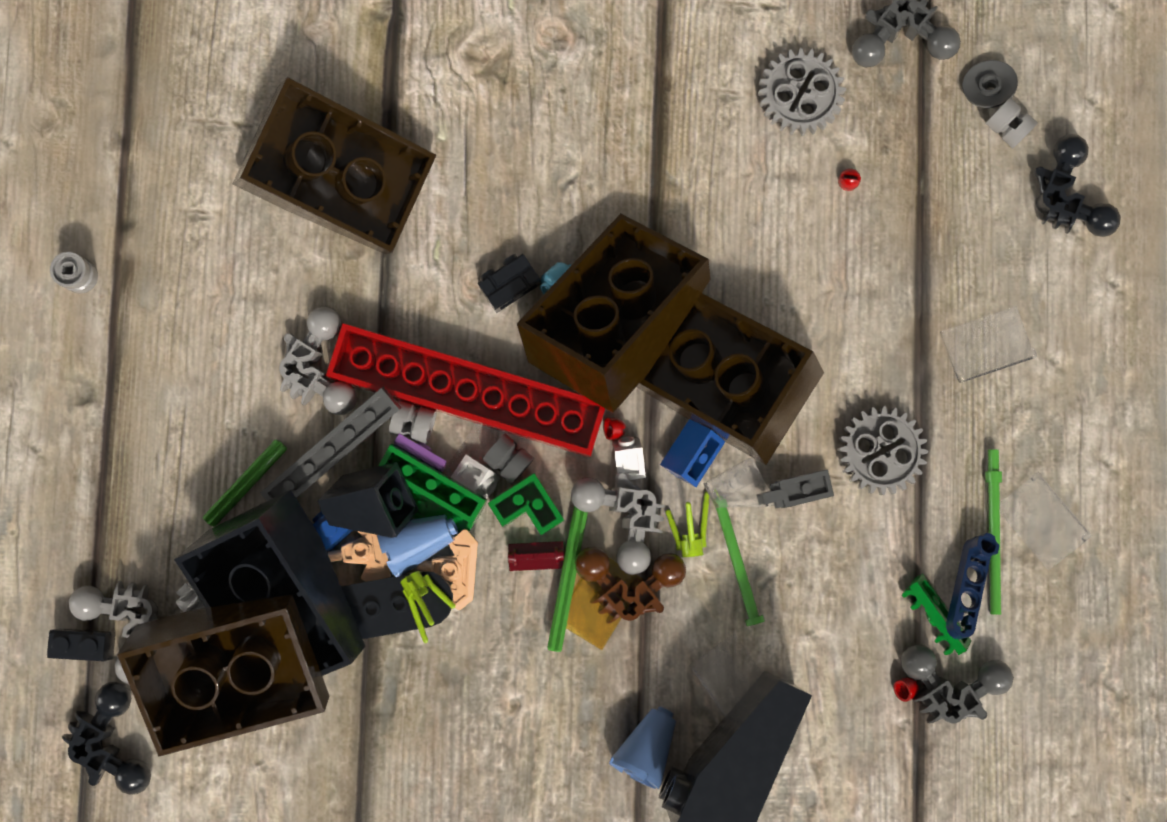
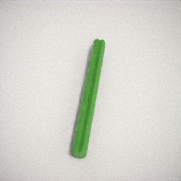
M575 506L547 646L549 651L561 652L577 573L575 561L581 552L588 512L580 511Z

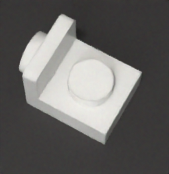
M626 436L612 442L617 473H625L628 480L646 478L640 439Z
M466 454L451 476L457 482L486 499L495 491L500 480L499 475Z

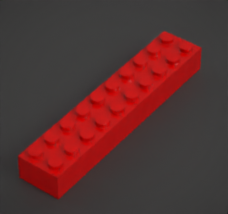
M344 323L342 324L326 376L334 381H342L374 393L385 387L394 399L407 401L420 407H427L440 413L591 458L605 412L604 407L583 395Z

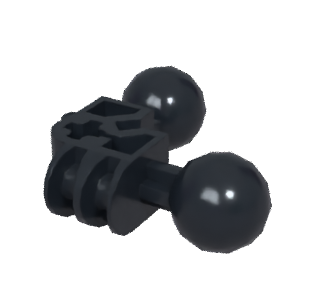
M1074 134L1065 135L1058 139L1054 146V157L1057 161L1056 168L1051 171L1040 166L1034 170V175L1038 178L1040 186L1038 188L1040 195L1037 198L1036 206L1044 214L1041 224L1044 225L1049 219L1052 221L1053 229H1057L1062 224L1065 226V233L1068 234L1076 219L1085 222L1088 231L1093 235L1100 237L1110 236L1120 226L1121 216L1116 207L1107 203H1099L1091 207L1083 204L1084 195L1075 193L1067 196L1065 193L1074 185L1076 177L1071 175L1073 168L1082 165L1087 159L1089 152L1088 144L1084 138ZM1049 196L1053 197L1054 205L1050 204L1051 199L1048 198Z
M108 682L102 685L96 693L94 701L97 712L95 716L84 711H76L75 717L78 722L69 723L68 729L72 734H63L62 739L69 744V758L74 763L82 765L83 768L85 767L89 776L88 782L91 786L99 784L104 773L107 771L115 776L116 787L122 793L129 795L139 794L150 784L152 776L150 767L142 760L128 759L123 761L116 757L120 749L114 745L102 746L101 741L109 738L115 729L109 725L113 717L123 715L130 707L132 700L130 690L124 684Z

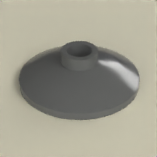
M988 60L980 62L966 73L962 84L963 93L967 100L975 106L982 108L1001 106L1016 93L1018 87L1017 74L1010 65L1002 61ZM989 87L995 88L993 90H986Z

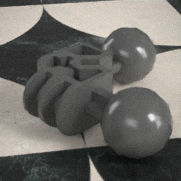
M893 0L891 5L884 6L883 9L867 11L865 18L876 26L875 31L863 34L854 41L852 56L854 61L864 68L876 66L885 56L886 41L888 40L893 43L898 37L901 28L904 27L907 38L913 41L917 35H920L927 41V49L932 57L938 60H946L958 53L961 44L960 34L955 28L948 25L936 27L929 22L938 9V6L928 9L926 5L929 0H921L920 2L918 0Z
M915 644L908 647L902 654L901 666L903 671L913 679H920L925 686L912 700L915 702L922 701L919 711L921 713H930L926 720L929 724L940 719L949 723H958L967 717H977L984 720L987 718V712L983 709V704L979 699L986 694L1001 695L1007 693L1013 684L1014 677L1011 668L1000 660H991L984 663L979 669L978 679L970 685L960 681L953 688L947 679L938 677L936 674V657L929 647ZM945 701L952 704V712L950 714L947 713L948 707Z

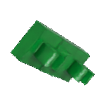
M922 573L917 576L903 592L902 597L905 598L908 595L916 597L917 601L910 607L912 610L918 609L921 604L923 605L929 623L937 627L941 632L937 635L935 642L939 643L945 640L950 645L945 648L944 655H950L954 649L958 655L966 652L972 640L969 637L958 640L948 634L946 629L948 607Z

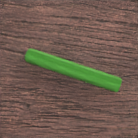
M274 440L203 516L205 522L210 526H216L285 453L287 447L280 440Z

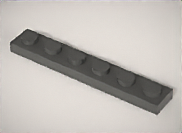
M382 387L260 493L267 501L289 490L293 492L296 498L299 497L402 407L385 387Z

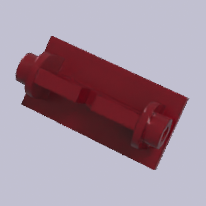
M563 541L508 544L509 571L562 569Z

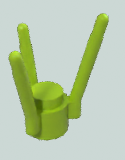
M708 491L704 493L700 537L699 533H694L690 502L685 504L688 534L682 535L683 540H681L671 511L669 509L665 511L676 542V550H681L682 557L704 555L703 548L707 547L706 528L710 495Z
M416 571L405 577L400 583L404 588L402 592L408 600L421 638L424 643H427L428 638L414 600L417 601L424 617L431 626L434 625V621L422 599V596L429 592L426 587H429L450 608L454 609L456 605L433 583L428 574L423 577L420 571Z

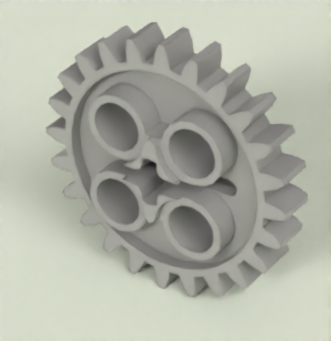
M800 48L795 56L790 49L787 53V58L779 54L777 58L778 63L771 60L769 63L771 70H764L762 75L766 79H760L759 86L763 87V89H760L758 92V96L764 97V99L761 100L759 105L760 107H768L764 113L765 117L774 116L771 122L772 125L778 121L781 123L780 131L788 126L790 127V135H793L794 131L799 129L801 136H804L806 129L809 128L813 135L817 130V126L824 130L827 126L826 121L832 124L835 120L834 115H839L841 108L837 105H843L845 101L840 95L845 93L846 88L839 86L844 81V77H836L840 69L839 67L830 68L832 59L827 62L822 61L824 53H821L816 58L814 57L813 49L809 51L808 55H804L803 49ZM790 71H799L802 74V78H793ZM813 72L814 76L795 111L790 112L789 109L808 74ZM814 83H822L826 90L818 91L815 89ZM786 93L790 100L786 102L781 101L777 94ZM801 106H810L813 109V113H804Z
M883 406L878 414L876 409L872 407L869 409V416L864 411L859 413L861 421L854 417L850 419L853 428L849 426L843 428L848 436L839 437V440L845 443V446L838 448L837 451L845 453V457L838 461L848 465L843 470V473L850 471L853 473L849 479L850 482L857 479L860 480L858 484L859 489L868 485V493L870 494L874 493L876 488H878L879 495H885L886 488H888L891 494H896V485L902 491L906 490L905 481L914 484L916 481L912 475H922L923 472L918 468V465L927 464L925 460L920 458L921 455L928 453V450L921 449V445L926 443L927 439L918 438L923 429H913L916 423L915 419L906 422L908 413L905 412L898 417L897 408H893L887 414L886 406ZM885 425L893 429L894 435L891 440L886 439L882 434V429ZM861 438L867 439L870 443V449L867 453L862 452L858 447V442ZM900 438L904 439L902 444L886 451L885 455L877 456L865 464L861 462L863 458L877 452L881 447L887 446ZM898 449L903 450L907 455V460L904 464L896 460L895 455ZM874 462H878L883 466V473L880 477L872 473L871 469Z

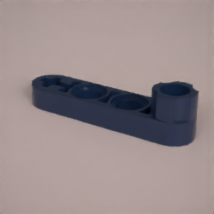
M990 533L968 539L963 545L946 621L947 632L954 639L960 640L970 637L976 629L990 558L998 554L999 544L996 542L995 536ZM969 567L976 571L977 579L975 582L971 581L967 576V569ZM963 593L970 596V607H966L962 603L961 596ZM961 621V626L964 627L963 631H961V627L957 625V622Z

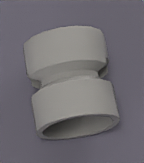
M1009 98L985 124L995 133L1001 132L1003 134L1002 139L1013 149L1038 122L1028 113L1022 114L1020 112L1021 107L1012 98ZM1012 120L1018 125L1015 129L1008 125Z
M61 253L51 262L50 274L54 282L74 293H87L97 283L98 272L95 266L76 253Z
M399 400L397 403L402 408L392 416L389 433L397 436L400 433L405 437L410 435L413 441L427 444L433 431L437 411L423 406L416 409L415 404Z

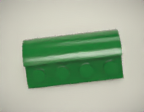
M390 444L378 466L393 462L398 463L419 509L413 517L418 519L446 515L448 519L453 518L458 533L463 529H468L470 532L476 520L480 517L488 499L396 445Z

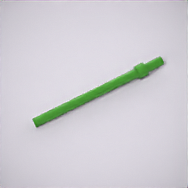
M991 449L988 450V471H985V482L988 483L989 533L995 536L996 542L999 544L998 554L991 556L989 563L990 614L1001 615L1000 483H1002V471H999V450Z

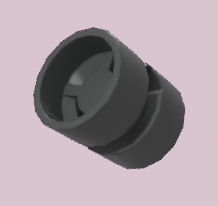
M505 433L490 448L482 460L493 469H501L500 475L512 485L532 463L534 457L523 448L516 449L517 443Z

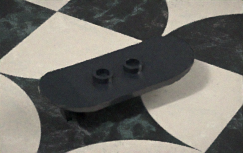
M420 572L423 577L428 574L433 583L453 602L450 584L443 576L434 572ZM410 574L341 586L363 639L418 629L408 600L402 592L404 588L400 583ZM426 587L429 592L422 596V599L434 621L432 626L442 623L449 616L452 608L429 587ZM414 600L424 628L432 627L424 617L417 601Z

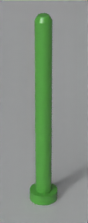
M722 496L715 497L714 504L749 618L745 620L746 626L765 622L764 616L759 615L725 499Z

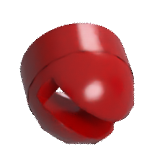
M853 168L843 170L838 178L839 186L845 191L855 190L861 182L860 173ZM844 175L853 176L856 179H844Z
M607 418L603 426L606 439L616 440L623 437L625 434L623 429L626 428L624 421L619 418Z
M906 677L894 683V692L898 699L907 702L915 698L919 692V686L914 679Z

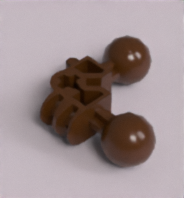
M587 547L578 554L575 561L578 575L585 581H596L602 588L591 598L590 603L599 602L598 613L609 614L606 620L607 624L614 622L619 617L632 621L647 612L662 613L664 606L654 594L662 587H676L682 583L686 576V565L683 559L677 554L666 553L659 556L653 563L652 575L645 581L636 578L630 585V591H628L626 583L618 576L614 578L609 572V557L601 548ZM616 593L623 600L630 603L632 608L630 611L625 610L624 603L617 597Z

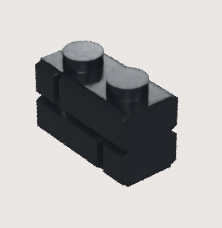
M513 254L502 262L503 267L497 271L490 269L480 276L481 281L478 282V286L496 313L541 285L539 276L524 254L518 257L516 254Z
M52 629L48 637L47 658L101 662L113 660L116 634L111 631Z

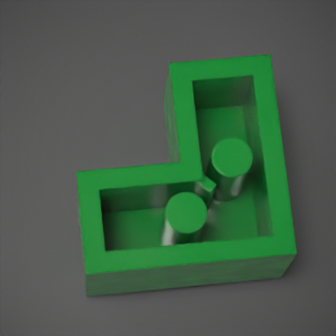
M535 473L487 503L502 527L509 525L527 513L542 536L565 521Z

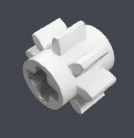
M185 583L176 592L180 596L176 604L183 612L205 608L190 583Z

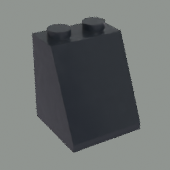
M397 462L342 475L317 501L322 514L330 526L390 538L397 537L419 510Z

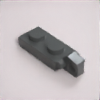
M828 469L776 481L773 484H769L771 491L756 494L759 505L774 502L775 509L788 508L834 496Z

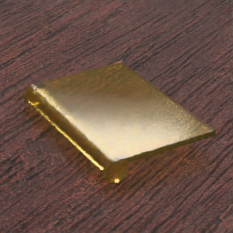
M609 558V572L614 578L616 576L620 577L628 586V591H630V585L636 578L645 581V579L638 575L625 573L616 561ZM580 577L573 589L566 629L603 650L622 618L619 617L614 622L607 624L606 620L609 614L598 613L599 602L590 603L591 598L602 588L596 581L589 582ZM616 593L617 597L624 603L623 605L625 607V610H627L630 606V603L623 600L618 595V593Z

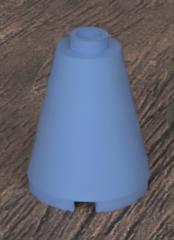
M446 515L411 519L397 537L390 538L377 535L382 554L386 552L390 560L386 562L388 568L395 577H399L455 541L454 535L458 534V530L453 518L448 519Z
M660 706L657 710L651 709L611 757L609 764L621 773L624 770L633 780L650 788L659 789L662 784L676 721L672 718L674 714Z

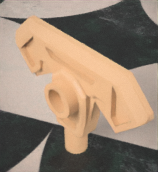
M463 529L455 536V541L449 544L454 555L433 557L432 561L425 560L417 566L419 571L434 572L443 576L446 581L452 582L450 587L453 593V603L456 605L455 608L457 610L464 608L474 598L478 541L468 529Z
M358 531L363 537L342 545L339 550L328 551L331 562L343 560V563L367 564L361 576V579L365 582L391 577L390 569L386 563L389 561L386 552L382 554L377 535Z

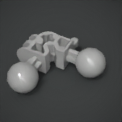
M328 306L318 307L308 316L307 328L309 333L303 342L290 333L284 336L286 354L279 365V371L284 377L280 391L285 392L291 389L290 397L292 399L302 396L301 404L303 406L309 403L315 393H318L323 397L325 408L330 413L345 415L355 407L357 402V393L354 387L342 381L331 383L325 379L326 374L310 367V364L319 362L323 355L317 351L322 341L334 338L341 328V318L338 312ZM295 365L299 369L298 371L309 376V379L298 373L295 374L291 367Z
M623 472L617 473L615 488H612V490L604 489L597 479L591 477L578 480L571 490V500L580 511L593 512L599 509L601 505L610 506L609 511L629 512L622 519L621 527L629 529L628 540L618 549L616 554L617 563L625 573L630 575L640 574L645 571L651 561L650 550L644 544L645 531L663 533V531L656 529L657 522L664 521V517L658 515V509L666 506L656 504V498L651 491L641 490L636 484L633 485ZM637 499L644 501V506L637 504Z
M118 581L113 598L104 597L102 592L96 587L82 586L76 589L69 599V609L72 615L79 620L91 621L100 614L110 615V620L126 621L129 619L130 623L123 627L122 637L126 638L130 636L137 625L158 619V606L153 600L148 599L149 587L147 584L140 591L137 589L136 583H130L127 589H125L122 581ZM125 607H143L148 609L147 614H141L138 611L125 610ZM117 657L114 664L115 673L122 682L129 684Z

